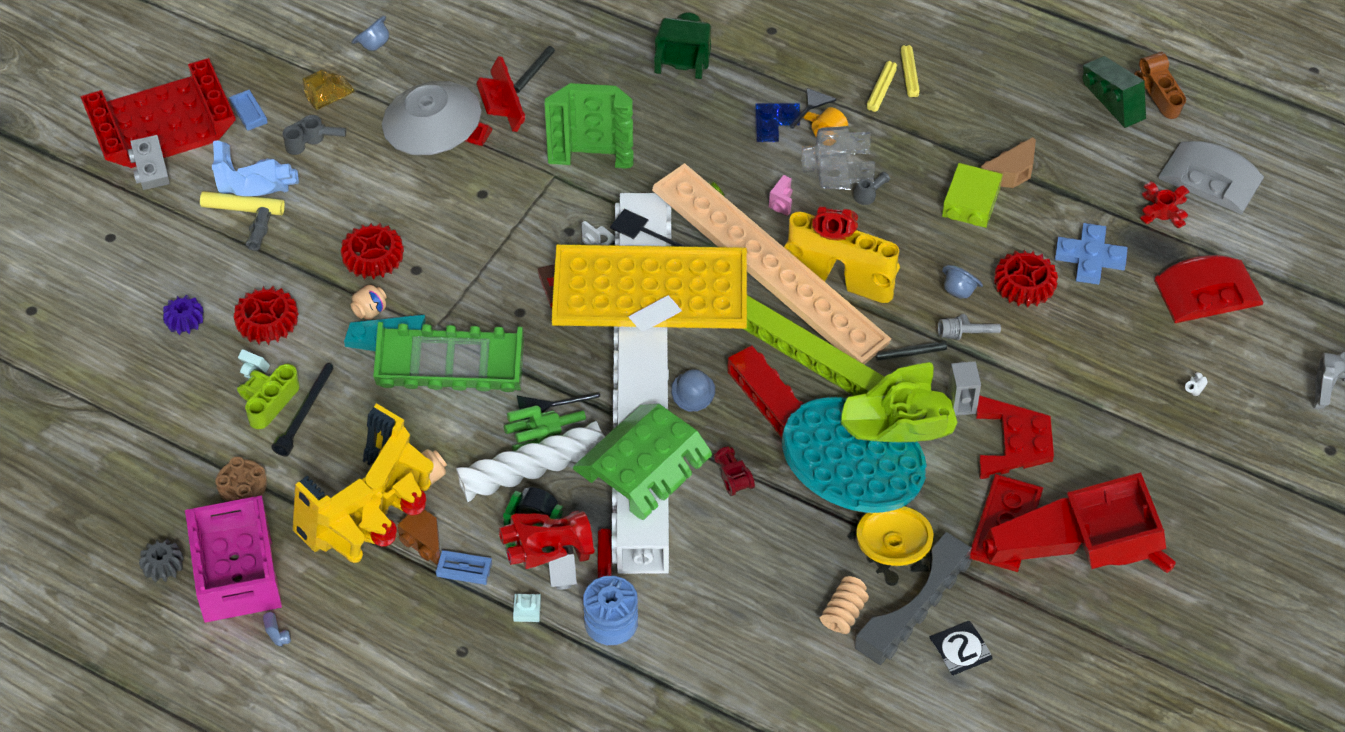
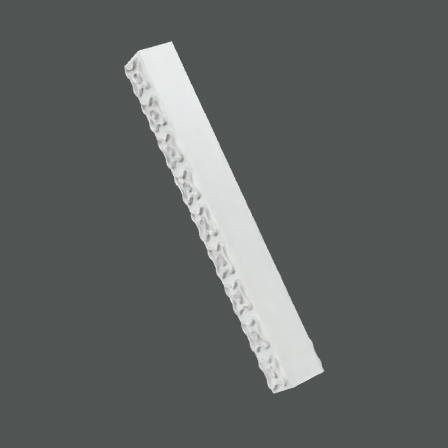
M620 193V203H615V220L625 208L649 219L644 226L645 228L671 239V206L656 193ZM615 231V246H671V244L640 231L635 239ZM614 327L613 427L616 428L640 405L659 403L668 410L667 327H652L644 332H641L637 327ZM612 488V564H617L618 574L669 573L668 498L664 501L659 499L651 488L649 491L659 506L654 511L652 510V513L645 520H641L630 512L629 499Z

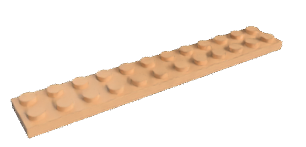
M685 163L654 184L652 191L716 246L747 248V272L834 347L862 364H866L877 352L889 345L891 338Z

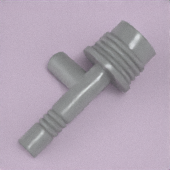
M961 314L955 318L940 319L938 322V335L940 338L960 340L962 333L1001 332L1000 324H971L966 314Z

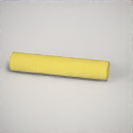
M202 191L200 196V206L206 208L256 213L259 207H265L269 209L271 215L281 216L285 208V202L282 199L253 196L243 197L234 194Z

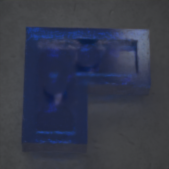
M756 103L757 142H779V126H790L800 115V103Z

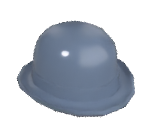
M386 16L376 20L369 28L353 38L351 43L359 42L369 51H375L382 47L389 39V31L384 24Z
M955 265L943 267L942 271L946 275L944 287L950 295L959 299H966L973 294L977 286L983 287L982 282L966 270Z
M691 369L675 378L671 394L674 402L680 408L686 411H699L706 408L712 402L715 396V385L713 380L704 372Z

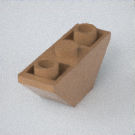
M1032 137L1025 142L1019 143L1016 147L1009 151H1004L995 159L986 161L981 166V169L1003 174L1001 187L1014 188L1031 178L1036 140Z

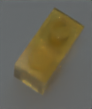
M320 70L302 79L305 97L316 110L355 92L344 76Z

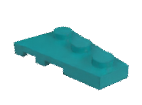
M425 315L351 322L344 339L345 347L376 351L378 322H383L385 329H398V324H407L409 330H422L426 317Z

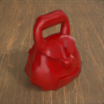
M819 206L817 214L812 221L813 229L822 238L836 241L846 240L858 228V223L856 222L858 215L849 209L833 210Z

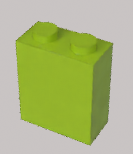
M958 163L944 201L942 217L987 228L1000 191L1003 174Z

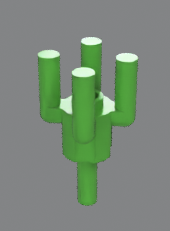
M532 406L508 412L507 419L513 423L504 425V431L506 434L527 429V431L515 434L517 443H520L512 445V451L516 452L526 444H539L546 437L560 434L561 426L586 420V415L584 411L558 416L554 410L541 413L539 406Z

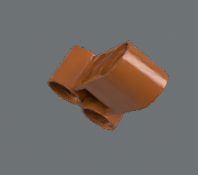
M1158 52L1141 58L1139 62L1140 70L1135 71L1134 75L1145 81V88L1161 113L1166 118L1176 119L1186 103V97L1168 70L1169 61L1166 54Z

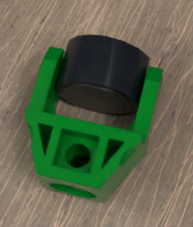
M528 487L523 490V493L515 491L503 514L504 526L511 524V516L516 513L548 515L550 519H560L563 514V506L558 505V501L553 495L539 488ZM536 523V524H534V525H532V526H540V527H541V526H543V524H542V523ZM507 543L506 550L509 547L516 546V543Z

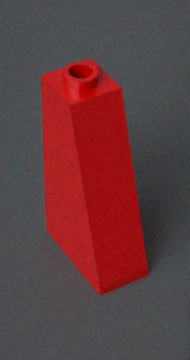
M1067 497L991 528L984 538L982 545L983 551L988 555L990 563L1074 554L1081 545L1082 539Z

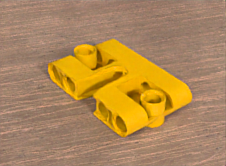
M795 212L790 216L788 241L784 248L825 282L836 260H840L845 264L844 276L848 292L880 303H888L893 299L895 278L900 269L898 263L899 248L896 244L858 230L852 236L847 237L846 240H828L820 237L814 231L812 225L814 215L805 212Z

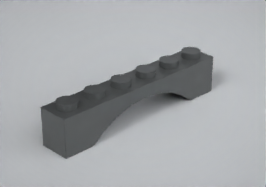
M946 532L931 550L930 575L921 592L909 604L899 610L883 616L872 617L857 634L855 649L880 666L886 659L890 660L895 655L899 643L908 640L916 623L921 624L928 614L927 610L931 606L935 607L940 602L946 588L951 589L957 580V575L969 568L972 559H970L972 548Z

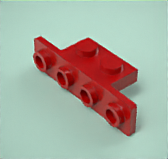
M498 56L490 71L493 79L479 77L476 84L487 114L507 117L512 131L517 132L525 121V113L521 107L504 59Z

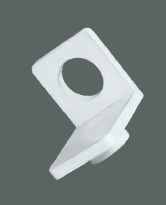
M586 221L582 222V242L584 244L612 245L615 242V236L603 226L595 229ZM600 235H605L608 240L601 243Z

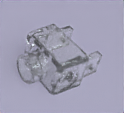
M849 126L820 128L817 131L816 145H803L802 147L803 172H818L819 184L822 189L851 190L852 183H859L862 179H868L874 183L875 161L854 162L853 154L870 153L871 132H850Z

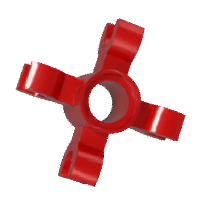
M1152 181L1144 185V188L1147 190L1142 193V196L1154 203L1142 209L1145 215L1141 216L1140 219L1145 224H1149L1155 218H1158L1160 220L1171 219L1177 228L1186 225L1183 219L1188 217L1187 212L1176 206L1187 201L1185 195L1189 193V190L1184 185L1178 187L1174 192L1171 190L1159 191L1156 184Z

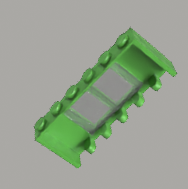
M378 322L374 380L376 385L383 388L404 386L408 389H416L418 386H428L429 389L439 390L442 387H452V389L458 391L466 390V388H476L478 391L495 389L503 392L521 390L524 350L523 327H518L517 333H505L502 327H495L494 332H481L477 326H471L470 332L457 331L456 327L452 325L446 326V331H437L427 324L422 325V330H409L407 324H398V329H385L383 322Z

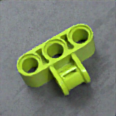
M280 365L270 377L253 370L250 373V378L244 385L241 384L237 388L240 396L247 401L245 409L248 422L252 428L263 429L267 427L298 392L300 384L297 370L293 365Z

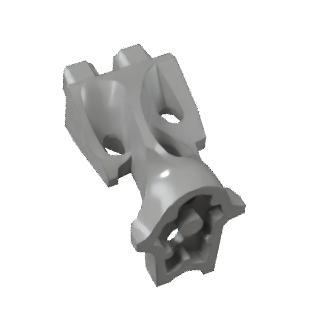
M1345 352L1338 355L1323 353L1321 355L1315 379L1314 409H1324L1330 404L1331 393L1338 378H1343V382H1345Z

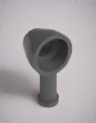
M882 172L872 182L868 179L860 180L853 192L854 200L861 205L873 203L876 199V190L884 183L890 181L889 175L886 172Z

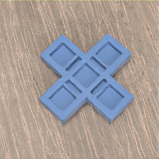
M1083 223L1081 240L1058 237L1055 260L1078 263L1076 281L1099 285L1102 267L1125 270L1128 247L1104 244L1106 226Z

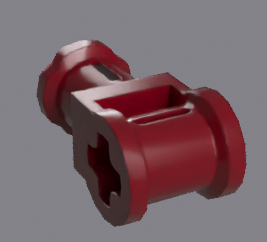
M723 447L714 454L715 462L719 463L722 468L721 477L730 496H734L736 492L746 488H755L751 471L745 466L743 460L737 461L733 447Z

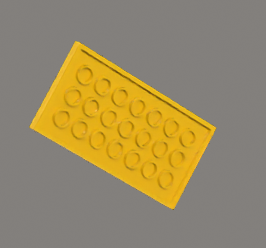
M556 245L552 306L553 326L637 327L628 316L669 295L682 311L653 327L747 328V248Z

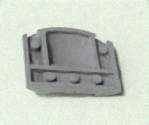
M1189 141L1179 144L1158 179L1176 187L1184 185L1190 193L1242 215L1262 183L1264 176L1260 174L1258 169L1249 160L1227 147L1204 141Z

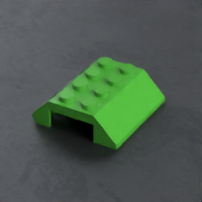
M570 83L545 98L548 164L571 165L572 152L616 154L615 168L632 167L634 164L632 150L633 119H631L633 115L632 99L617 86Z
M659 403L645 404L637 407L573 466V470L591 483L598 477L629 499L630 512L641 520H645L652 513V510L654 511L659 506L649 489L651 488L659 499L666 500L669 495L692 475V471L683 457L685 456L691 466L699 469L712 456V452L696 429Z

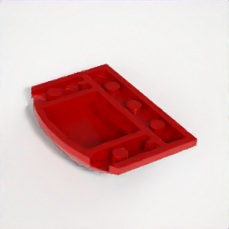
M1204 255L1189 258L1168 267L1154 279L1174 323L1263 305V300L1242 260L1228 256Z

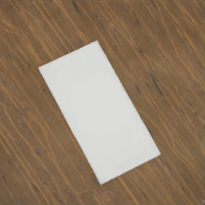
M668 295L628 317L641 332H644L682 310Z

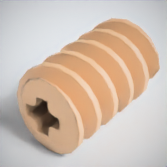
M844 577L836 592L832 595V599L828 602L827 608L824 609L820 617L821 623L835 632L848 634L851 629L850 626L855 624L854 618L859 617V610L861 611L864 608V603L869 599L867 592H865L867 589L866 585L856 577Z

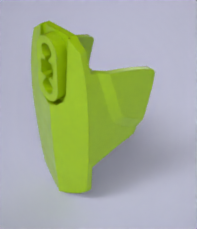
M930 362L899 368L892 374L886 375L868 393L848 397L843 406L840 421L843 427L856 439L882 442H919L942 438L952 434L958 422L952 401L944 393L931 390L934 367Z

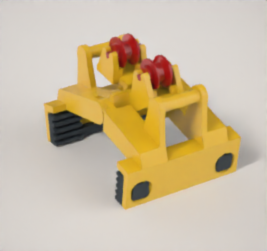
M377 403L368 413L367 418L368 434L363 462L368 461L367 464L369 466L372 463V467L365 478L362 480L358 479L331 498L328 495L325 496V492H321V488H317V484H313V480H309V476L304 477L295 484L293 531L314 552L319 549L328 551L333 548L352 563L361 561L363 557L361 545L364 542L386 547L395 541L397 527L392 520L386 517L388 508L391 505L412 516L423 512L426 505V494L423 491H427L431 486L429 477L434 468L433 462L409 443L410 434L404 427V419Z

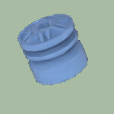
M603 576L588 585L583 595L584 624L588 635L596 642L604 645H618L628 641L635 634L638 627V600L634 586L626 579L617 576Z

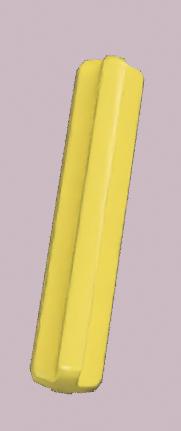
M903 45L900 53L907 95L910 98L918 97L920 90L913 49L910 45Z
M886 62L867 102V109L869 111L876 112L879 109L897 70L895 62Z

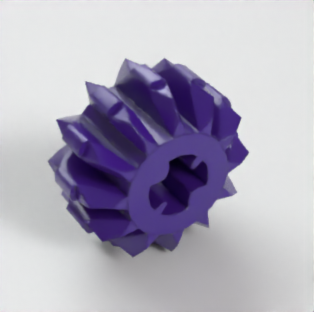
M188 295L184 298L177 296L175 301L168 300V306L163 307L164 324L168 326L171 332L177 331L181 335L186 331L190 335L191 329L198 330L199 324L203 323V307L196 298L190 299Z

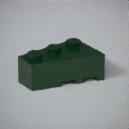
M1105 56L1083 65L1082 79L1084 85L1124 128L1146 119L1145 81Z

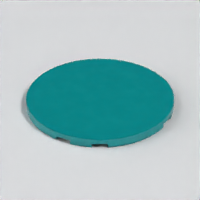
M828 397L815 399L801 405L797 411L790 415L782 434V449L785 459L796 477L821 498L854 511L882 513L906 506L919 494L926 479L925 468L927 466L925 455L919 442H882L856 439L840 422L842 409L847 398Z

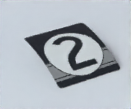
M966 621L929 636L952 676L993 659L985 642L971 621Z

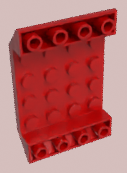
M206 58L189 63L190 77L110 101H106L102 90L80 96L105 160L129 168L137 167L136 162L131 163L128 150L132 149L130 141L155 135L158 136L163 158L212 144L213 141H219L236 119L210 59Z

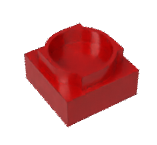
M1141 472L1067 493L1091 569L1106 565L1131 564L1149 559V553L1166 549L1165 532Z

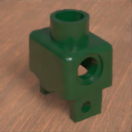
M690 12L680 14L677 19L663 18L655 38L654 73L661 74L663 65H669L678 70L695 69V78L702 79L704 70L709 67L711 25L707 22H702L699 16Z

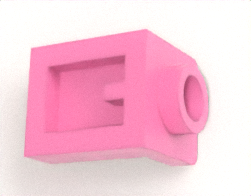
M783 175L770 192L769 207L776 212L788 216L791 213L792 199L790 198L793 191L791 189L792 178Z

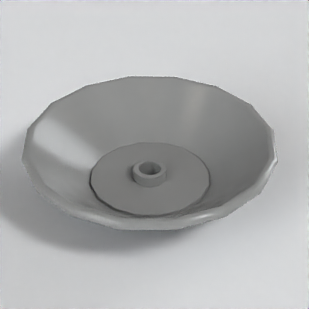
M430 81L413 86L398 95L385 110L381 125L385 139L395 149L411 155H434L451 150L467 140L477 128L482 110L478 97L466 86L451 81Z

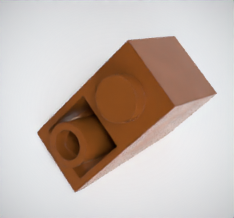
M423 510L418 515H407L397 525L399 540L404 546L412 547L418 551L419 555L426 561L431 560L438 565L440 543L437 518L426 510Z

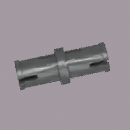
M259 207L254 221L249 226L250 234L246 241V246L250 250H259L262 239L267 234V224L271 216L268 208Z

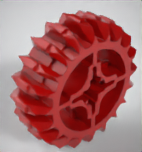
M370 223L367 227L361 224L359 230L353 228L352 233H347L346 239L342 240L341 247L343 264L356 277L362 274L364 280L368 276H371L374 280L376 276L380 275L384 278L385 273L392 274L393 269H398L399 263L402 262L404 252L402 239L398 236L396 230H391L389 225L383 228L381 223L377 226H373Z
M1025 249L1022 253H1018L1015 250L1012 255L1007 254L998 263L995 269L994 282L997 292H1001L1002 298H1008L1009 303L1015 301L1018 306L1025 304L1028 308L1030 304H1034L1037 307L1040 302L1046 303L1048 298L1053 296L1058 284V272H1055V265H1051L1050 259H1044L1043 254L1037 256L1034 250L1032 253H1026Z
M263 286L262 290L257 291L254 288L252 294L245 292V298H239L238 305H235L233 318L236 329L243 338H247L250 343L256 340L259 345L266 341L269 345L272 340L279 343L280 337L287 339V332L293 333L294 326L298 322L299 313L296 302L289 293H285L282 288L276 291L274 286L266 290Z

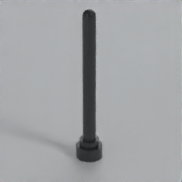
M331 363L324 365L285 434L276 437L271 446L276 454L287 457L294 448L293 438L334 369Z

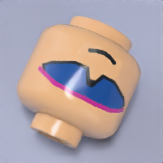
M366 285L353 294L352 303L350 304L351 309L360 319H373L385 310L386 294L380 287L376 288L373 285Z

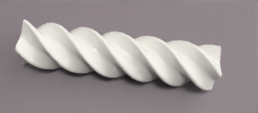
M594 421L586 428H573L562 436L547 437L539 444H526L516 452H503L493 459L479 460L469 468H456L460 488L467 502H469L476 494L491 495L495 493L500 485L514 487L524 477L538 479L547 469L561 471L567 467L570 461L577 463L605 438V435L601 432L597 421Z

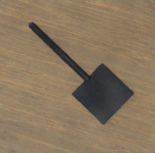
M625 208L610 226V229L632 239H635L640 231L675 247H686L645 228L644 226L649 219Z

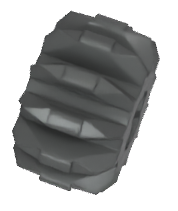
M156 539L154 545L147 543V550L141 551L140 568L143 570L144 576L146 578L152 577L155 583L160 578L167 582V577L176 578V571H182L183 553L176 543L171 544L168 539L163 543Z

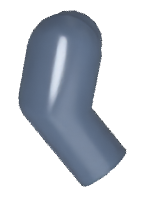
M272 612L264 614L265 631L274 644L283 647V644H289L291 642L289 631L283 630L279 632L276 615Z

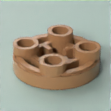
M234 457L220 470L215 483L220 497L224 501L230 502L263 495L267 487V478L264 468L258 463L244 460L242 457Z

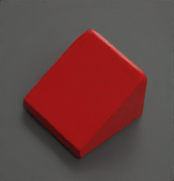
M479 122L477 128L465 142L483 146L493 129L489 125Z

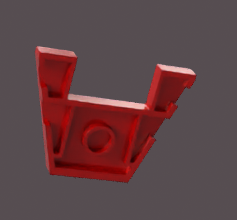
M979 395L976 419H1001L1004 456L980 455V479L989 478L990 475L996 473L1006 474L1011 469L1019 467L1025 469L1053 462L1054 449L1050 415Z

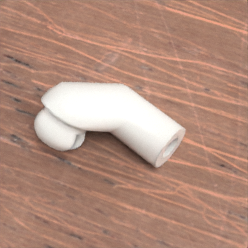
M1195 373L1196 376H1192L1185 385L1186 391L1193 396L1200 395L1207 385V378L1203 377L1201 373Z

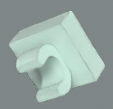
M243 349L238 356L244 363L240 373L244 374V377L248 379L253 370L266 374L270 366L263 357Z
M515 594L514 622H540L541 594Z

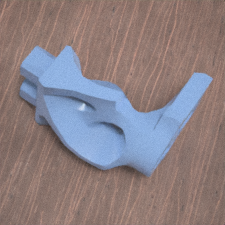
M213 141L214 162L212 170L219 193H234L237 196L243 197L261 196L277 191L285 193L289 191L288 185L299 184L298 171L292 169L290 164H280L275 159H263L254 165L239 168L238 171H235L231 162L230 145L221 141Z

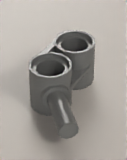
M308 115L283 130L285 150L291 155H298L305 150V143L318 144L324 139V135L346 137L347 130L341 127L325 126L317 115Z

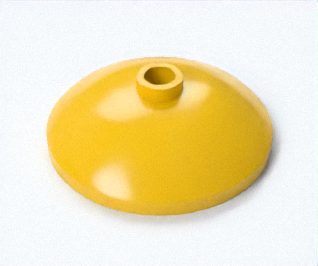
M903 506L889 512L866 513L857 526L856 537L860 549L872 560L885 565L902 566L919 561L930 551L933 543V529L930 522L921 513Z

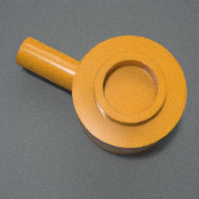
M833 107L827 108L821 115L808 112L803 117L805 120L813 122L812 130L814 135L826 144L834 143L848 128V121L844 114Z

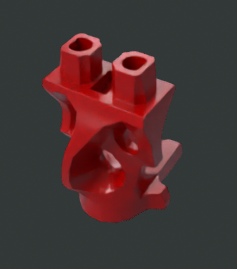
M573 511L568 516L560 519H550L548 515L514 514L511 516V524L499 528V537L502 544L516 543V546L509 547L506 550L510 565L523 563L525 569L567 556L566 550L562 547L566 545L574 547L579 562L589 560L590 554L595 553L591 526L584 511ZM536 523H542V524H543V526H541V527H540V526H532V525H534V524H536ZM552 546L555 549L553 552L548 553L543 552L542 548Z

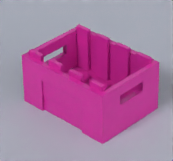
M262 495L185 510L196 596L204 622L282 608L270 544H272L269 523ZM241 510V511H239V512H234V513H229V514H224V515H218V516H213V517H211V515H215V514H220V513H226V512ZM233 555L239 556L235 561L230 560V557ZM236 576H241L242 580L239 582H234L233 578Z

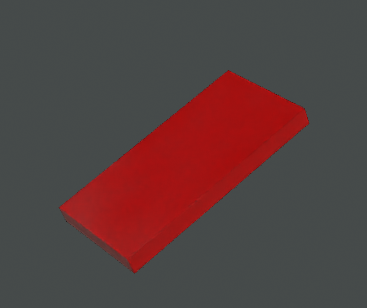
M995 474L971 547L970 559L1018 572L1022 560L990 563L988 555L983 551V540L991 528L1038 509L1043 487Z

